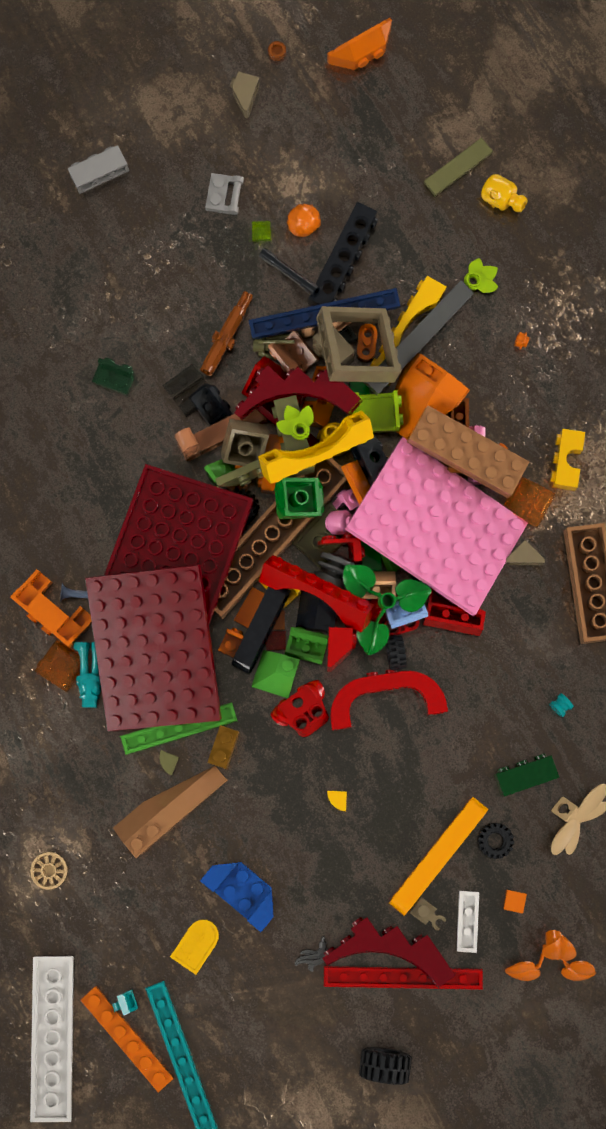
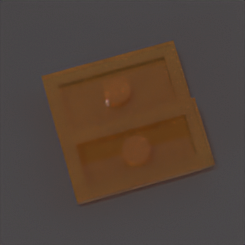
M521 477L512 496L507 498L503 506L528 522V524L538 528L556 494L531 480Z

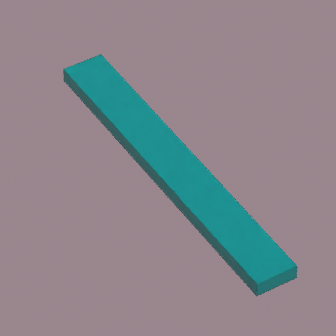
M165 981L148 986L145 990L195 1128L218 1129Z

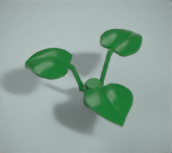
M346 565L344 567L343 582L346 590L360 598L366 592L378 597L379 607L382 608L375 623L370 621L369 625L362 632L357 631L356 634L357 640L367 655L375 654L385 646L389 639L388 627L385 624H378L386 609L394 607L396 600H399V605L403 610L408 612L417 611L424 605L432 589L420 581L408 579L396 585L395 592L398 595L397 597L389 592L381 594L370 590L376 582L372 569L364 565Z

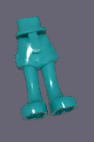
M74 642L73 647L80 656V675L76 677V684L79 688V698L82 699V707L97 708V699H100L98 696L101 692V683L95 642H91V673H89L88 668L90 642Z

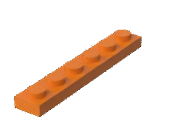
M97 986L81 999V1002L158 1093L174 1079L118 1011L114 1012L111 1002Z

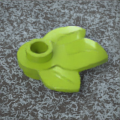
M480 258L475 259L469 265V273L464 277V283L471 290L478 289L482 293L494 292L498 289V285L493 281L498 268L495 266H483ZM474 279L476 280V283L471 284L470 280Z
M287 405L284 411L285 420H281L276 424L279 431L284 435H292L296 440H304L310 434L309 426L314 421L313 411L310 406L304 407L300 412L296 408ZM299 428L304 430L302 434L297 433Z

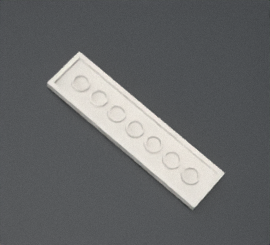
M74 956L33 957L30 1122L72 1121Z

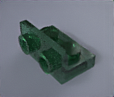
M99 358V365L92 383L128 396L136 376L134 370H132L133 368L126 364H122V366L115 364V361L109 358Z

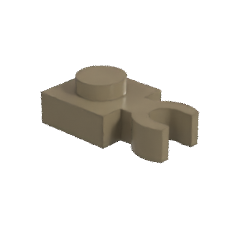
M422 897L419 898L409 912L425 925L428 921H431L432 927L438 931L440 928L436 926V920L441 919L446 922L445 917L434 914L437 908Z

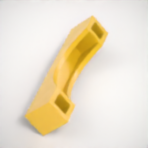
M429 276L424 281L421 280L416 288L418 290L415 297L413 295L410 297L407 303L408 309L406 312H401L397 320L399 324L396 328L393 326L391 332L394 333L395 348L400 344L402 336L409 325L420 315L434 309L441 301L447 286ZM383 345L379 349L380 356L378 359L374 358L370 366H379L386 359Z
M358 411L345 417L332 434L314 446L296 451L273 449L258 456L263 476L270 484L279 482L283 478L297 474L303 469L312 467L323 460L330 459L334 455L374 438L371 420L363 411Z

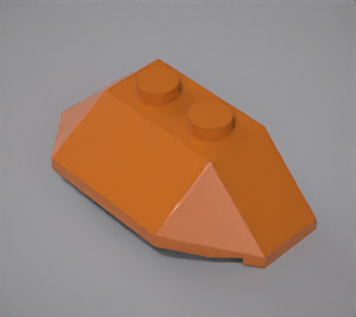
M388 18L328 52L327 62L331 65L355 70L358 67L363 68L374 58L382 57L386 51L392 19Z

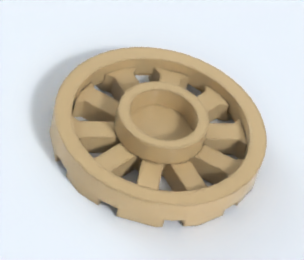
M46 852L37 856L32 862L30 869L33 882L38 887L46 890L59 887L64 883L68 873L66 861L59 854L53 852ZM49 855L52 856L51 862H49ZM44 857L45 864L40 860V858ZM56 859H60V862L55 864ZM39 864L41 868H36L35 865ZM61 865L64 866V869H63V870L57 869V868L60 867ZM35 872H41V874L38 875L37 877L35 876L34 873H35ZM56 873H62L63 878L59 877ZM44 877L43 882L40 884L39 879ZM53 877L58 881V884L54 883ZM48 879L50 881V886H46Z

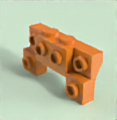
M36 569L10 598L28 612L27 617L34 623L40 622L43 625L41 629L49 636L53 633L70 648L80 635L84 634L92 625L91 615L81 606L71 617L66 615L43 595L53 582Z

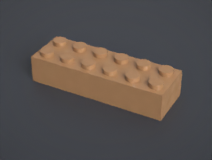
M430 406L424 409L407 440V443H410L412 446L506 498L512 496L529 464L528 460Z
M605 523L567 527L563 533L580 644L606 641Z

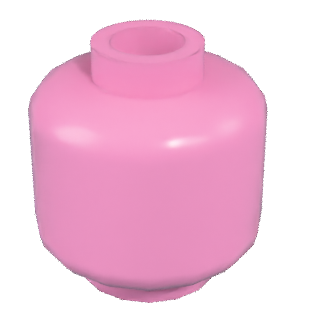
M348 510L330 512L325 520L327 530L332 535L349 534L345 528L351 520L352 514Z

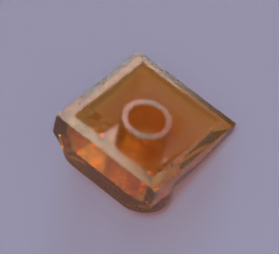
M56 639L43 659L38 662L35 672L68 693L76 681V677L80 674L79 653Z

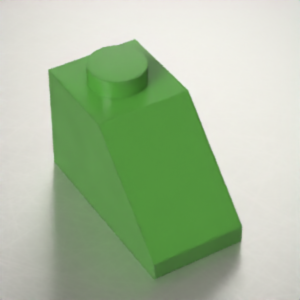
M222 459L204 467L207 477L216 487H218L215 481L216 478L236 470L233 464L223 463Z

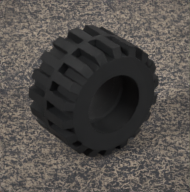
M379 1047L364 1048L361 1052L359 1076L369 1081L384 1084L402 1085L409 1083L412 1056L393 1049Z

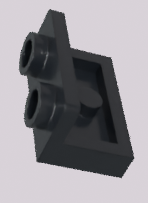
M204 383L188 398L206 423L211 426L219 422L226 415L231 416L232 412L229 410L231 408L229 403L225 399L222 400L219 396L220 391L215 385Z

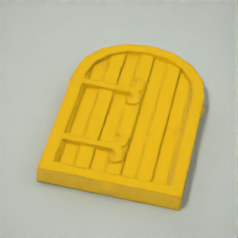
M208 920L194 922L187 929V932L170 957L196 975L212 950L216 947L219 939L217 927Z

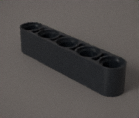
M270 587L267 588L232 660V666L248 674L252 672L290 595L291 589L274 590Z

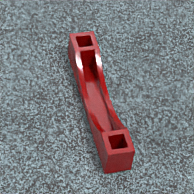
M272 555L263 564L259 579L260 583L274 590L298 589L311 593L327 603L345 625L359 632H362L369 625L375 605L368 600L343 590L333 583L301 569L297 565L284 561L280 557Z

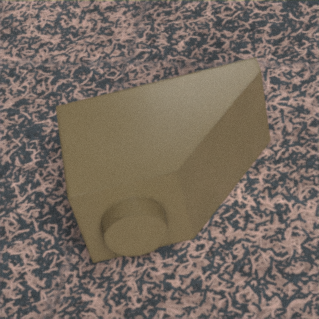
M238 71L237 76L232 78L230 88L233 90V96L244 117L248 118L260 86L259 77Z

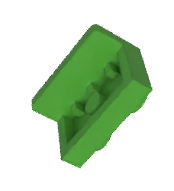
M291 627L285 655L322 665L329 636L322 632L307 631L302 627Z

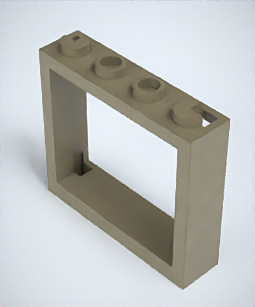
M322 306L316 319L329 381L395 383L397 377L401 374V364L398 362V350L394 345V333L391 332V320L386 308ZM332 321L378 323L387 367L341 366Z

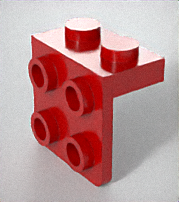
M352 534L343 535L341 539H336V535L324 536L322 540L318 541V546L348 544L349 560L353 563L360 562L362 557H365L364 546H361V540L355 538Z

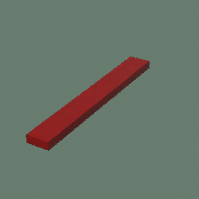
M324 966V987L483 990V969L451 968L455 976L437 988L431 979L417 967Z

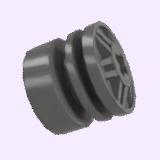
M322 552L320 557L328 561L327 563L318 561L317 564L323 567L324 571H314L313 574L346 590L343 582L344 567L355 564L343 556Z

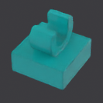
M132 990L118 995V1001L112 1004L114 1012L122 1010L123 1015L138 1009Z

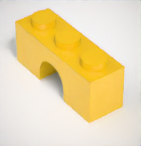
M562 429L560 434L556 435L555 445H558V450L553 455L555 471L552 470L550 482H553L552 488L575 491L578 488L580 469L569 466L566 457L569 454H581L584 446L585 432Z

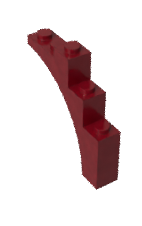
M267 365L256 373L257 377L255 380L260 385L250 390L248 393L249 397L237 404L234 413L243 421L250 413L268 402L296 395L325 400L351 415L363 401L344 382L329 381L327 369L325 371L321 370L316 375V381L314 382L297 366L296 369L292 368L286 374V379L283 380Z
M360 917L352 923L354 927L351 928L354 936L352 938L350 935L340 941L341 946L336 949L331 947L324 952L325 957L322 958L326 966L341 958L354 954L369 952L389 954L415 965L431 979L437 988L455 976L428 935L425 937L419 935L412 940L413 945L411 946L398 926L395 928L390 926L382 932L383 936L380 937L368 917L364 920Z

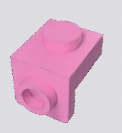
M344 489L336 495L337 499L332 503L336 510L344 505L350 511L359 507L352 489L347 491Z

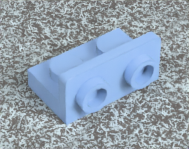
M397 601L394 607L386 609L385 616L388 618L393 629L428 617V611L424 604L419 610L408 612L403 610L399 605V601Z

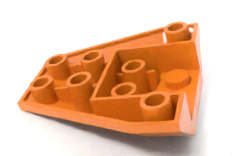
M417 353L403 368L395 387L397 394L401 395L402 400L399 414H403V425H400V430L395 432L408 440L427 406L446 415L461 403L470 390L449 372L424 355Z

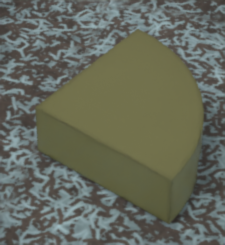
M161 750L160 764L168 774L173 775L179 757Z

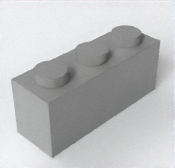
M117 145L106 148L102 153L93 154L87 160L73 163L68 168V171L79 194L128 172L129 168Z

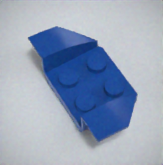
M242 862L212 865L200 880L212 892L218 894L244 916L258 931L262 932L274 917L272 887Z

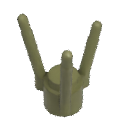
M289 335L255 339L253 341V352H258V356H266L276 360L270 354L265 353V351H269L268 345L271 343L294 344L295 341L279 340L285 339Z

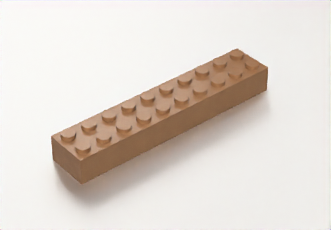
M332 458L314 465L315 472L297 477L319 478L323 487L324 508L348 483L341 466ZM275 501L239 541L214 611L222 620L257 583L264 562L272 555L280 557L315 517L279 519L276 514Z

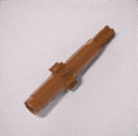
M243 292L237 305L230 312L220 333L214 332L211 338V342L214 344L200 368L204 374L212 376L226 350H232L235 344L233 337L253 298L251 293Z

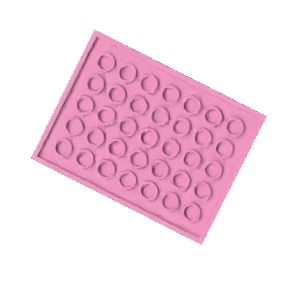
M402 437L345 530L474 616L528 522L458 474L450 473L447 470L448 467L429 454L407 443V439Z

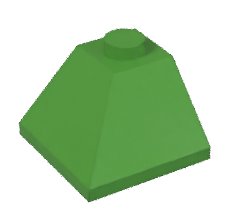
M263 650L251 687L289 698L300 660L280 653Z

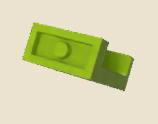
M393 390L392 393H381L377 396L375 394L359 395V392L355 393L363 402L352 414L363 411L371 420L373 433L400 430V425H403V414H399L402 400L401 395L397 394V390Z

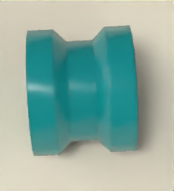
M562 693L557 696L555 701L549 703L551 708L562 718L566 715L567 710H571L574 707L571 701Z

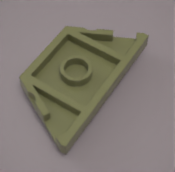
M258 459L216 478L215 481L218 487L239 485L242 487L250 484L252 479L256 477L260 479L264 476Z

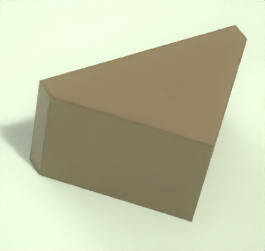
M525 540L506 558L504 565L542 566L545 563V559Z

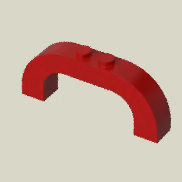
M390 669L386 670V674L378 675V672L366 673L367 677L358 678L346 684L333 701L330 720L332 731L351 728L350 706L357 697L364 694L401 688H411L422 695L426 704L427 716L447 713L448 708L443 691L433 679L415 671L397 672V670Z

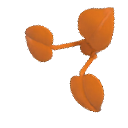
M549 930L545 933L546 944L543 945L538 964L535 965L531 961H524L505 969L506 974L515 979L531 981L540 976L539 968H541L543 959L546 957L551 960H563L565 968L561 970V974L569 980L582 981L596 974L595 967L589 962L574 961L571 964L567 962L576 957V949L557 930Z

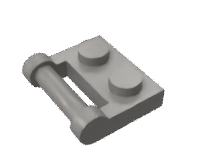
M211 173L205 210L237 215L239 211L237 206L240 189L244 178L237 175L228 176ZM229 184H234L231 203L229 206H226Z

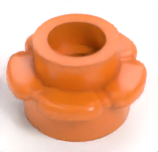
M519 332L516 337L514 346L519 347V350L522 347L526 348L530 337L527 336V332Z

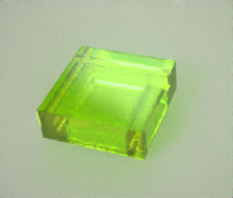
M270 221L252 222V242L271 241Z

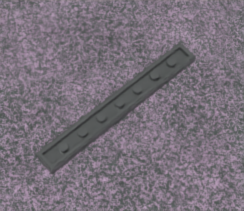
M462 280L396 347L401 370L474 294ZM386 359L379 366L387 367ZM389 382L363 383L377 396Z

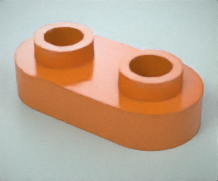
M364 324L359 329L357 357L363 362L371 361L376 352L378 332L372 324ZM366 332L371 333V336L366 337L364 334ZM367 350L369 355H364L362 352Z

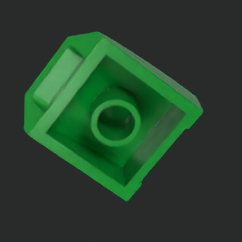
M283 478L281 481L276 482L274 491L276 514L279 519L310 518L323 515L325 510L323 487L319 478Z

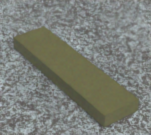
M481 137L424 180V184L436 197L489 157L493 150Z

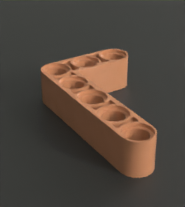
M254 410L243 421L265 424L269 419L259 411ZM233 414L195 434L192 433L190 428L177 432L175 439L185 460L191 461L223 445L229 419H241L236 414Z

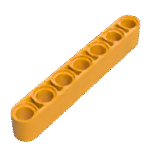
M472 797L391 898L389 904L405 916L483 818L488 808Z

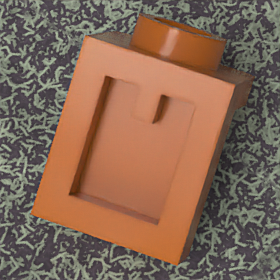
M234 627L232 630L227 628L218 651L234 658L244 638L243 632Z

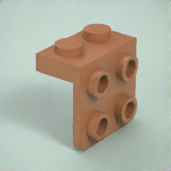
M293 331L284 339L294 340V344L271 343L268 345L270 355L282 364L281 368L286 374L292 368L296 369L297 366L305 373L319 360L297 331Z

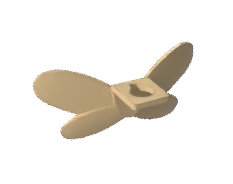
M600 784L592 789L579 807L565 797H561L551 811L567 822L557 832L552 841L551 852L553 855H558L564 849L568 855L572 854L579 841L580 823L597 818L606 811V802H602L606 796V784ZM567 804L570 810L569 813H560V806Z

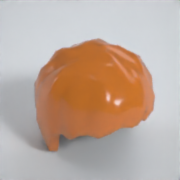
M298 204L287 215L288 229L297 237H307L321 225L320 213L313 205Z

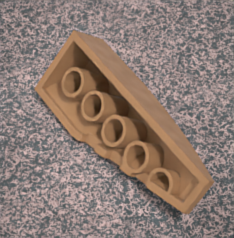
M213 766L142 802L114 826L113 829L133 856L139 858L228 780L216 766Z

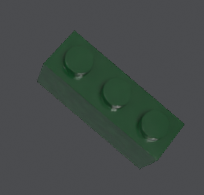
M544 753L535 756V761L528 763L526 759L516 763L517 767L509 769V766L497 769L498 774L494 776L501 796L505 797L560 778L552 755L546 757Z

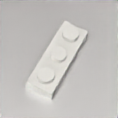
M459 891L457 952L477 953L479 892Z

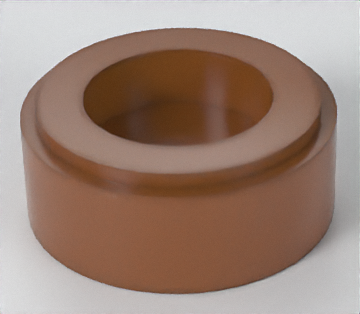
M280 41L272 42L268 47L269 57L274 61L282 60L286 56V46Z

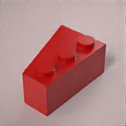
M432 589L426 606L428 617L424 618L423 625L476 636L481 635L486 611L479 608L476 615L472 616Z

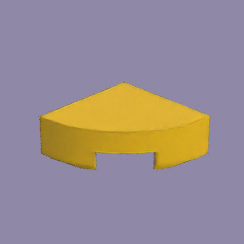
M327 791L330 803L338 810L346 811L347 792Z

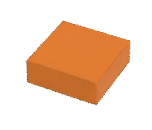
M506 890L503 909L523 913L527 894Z

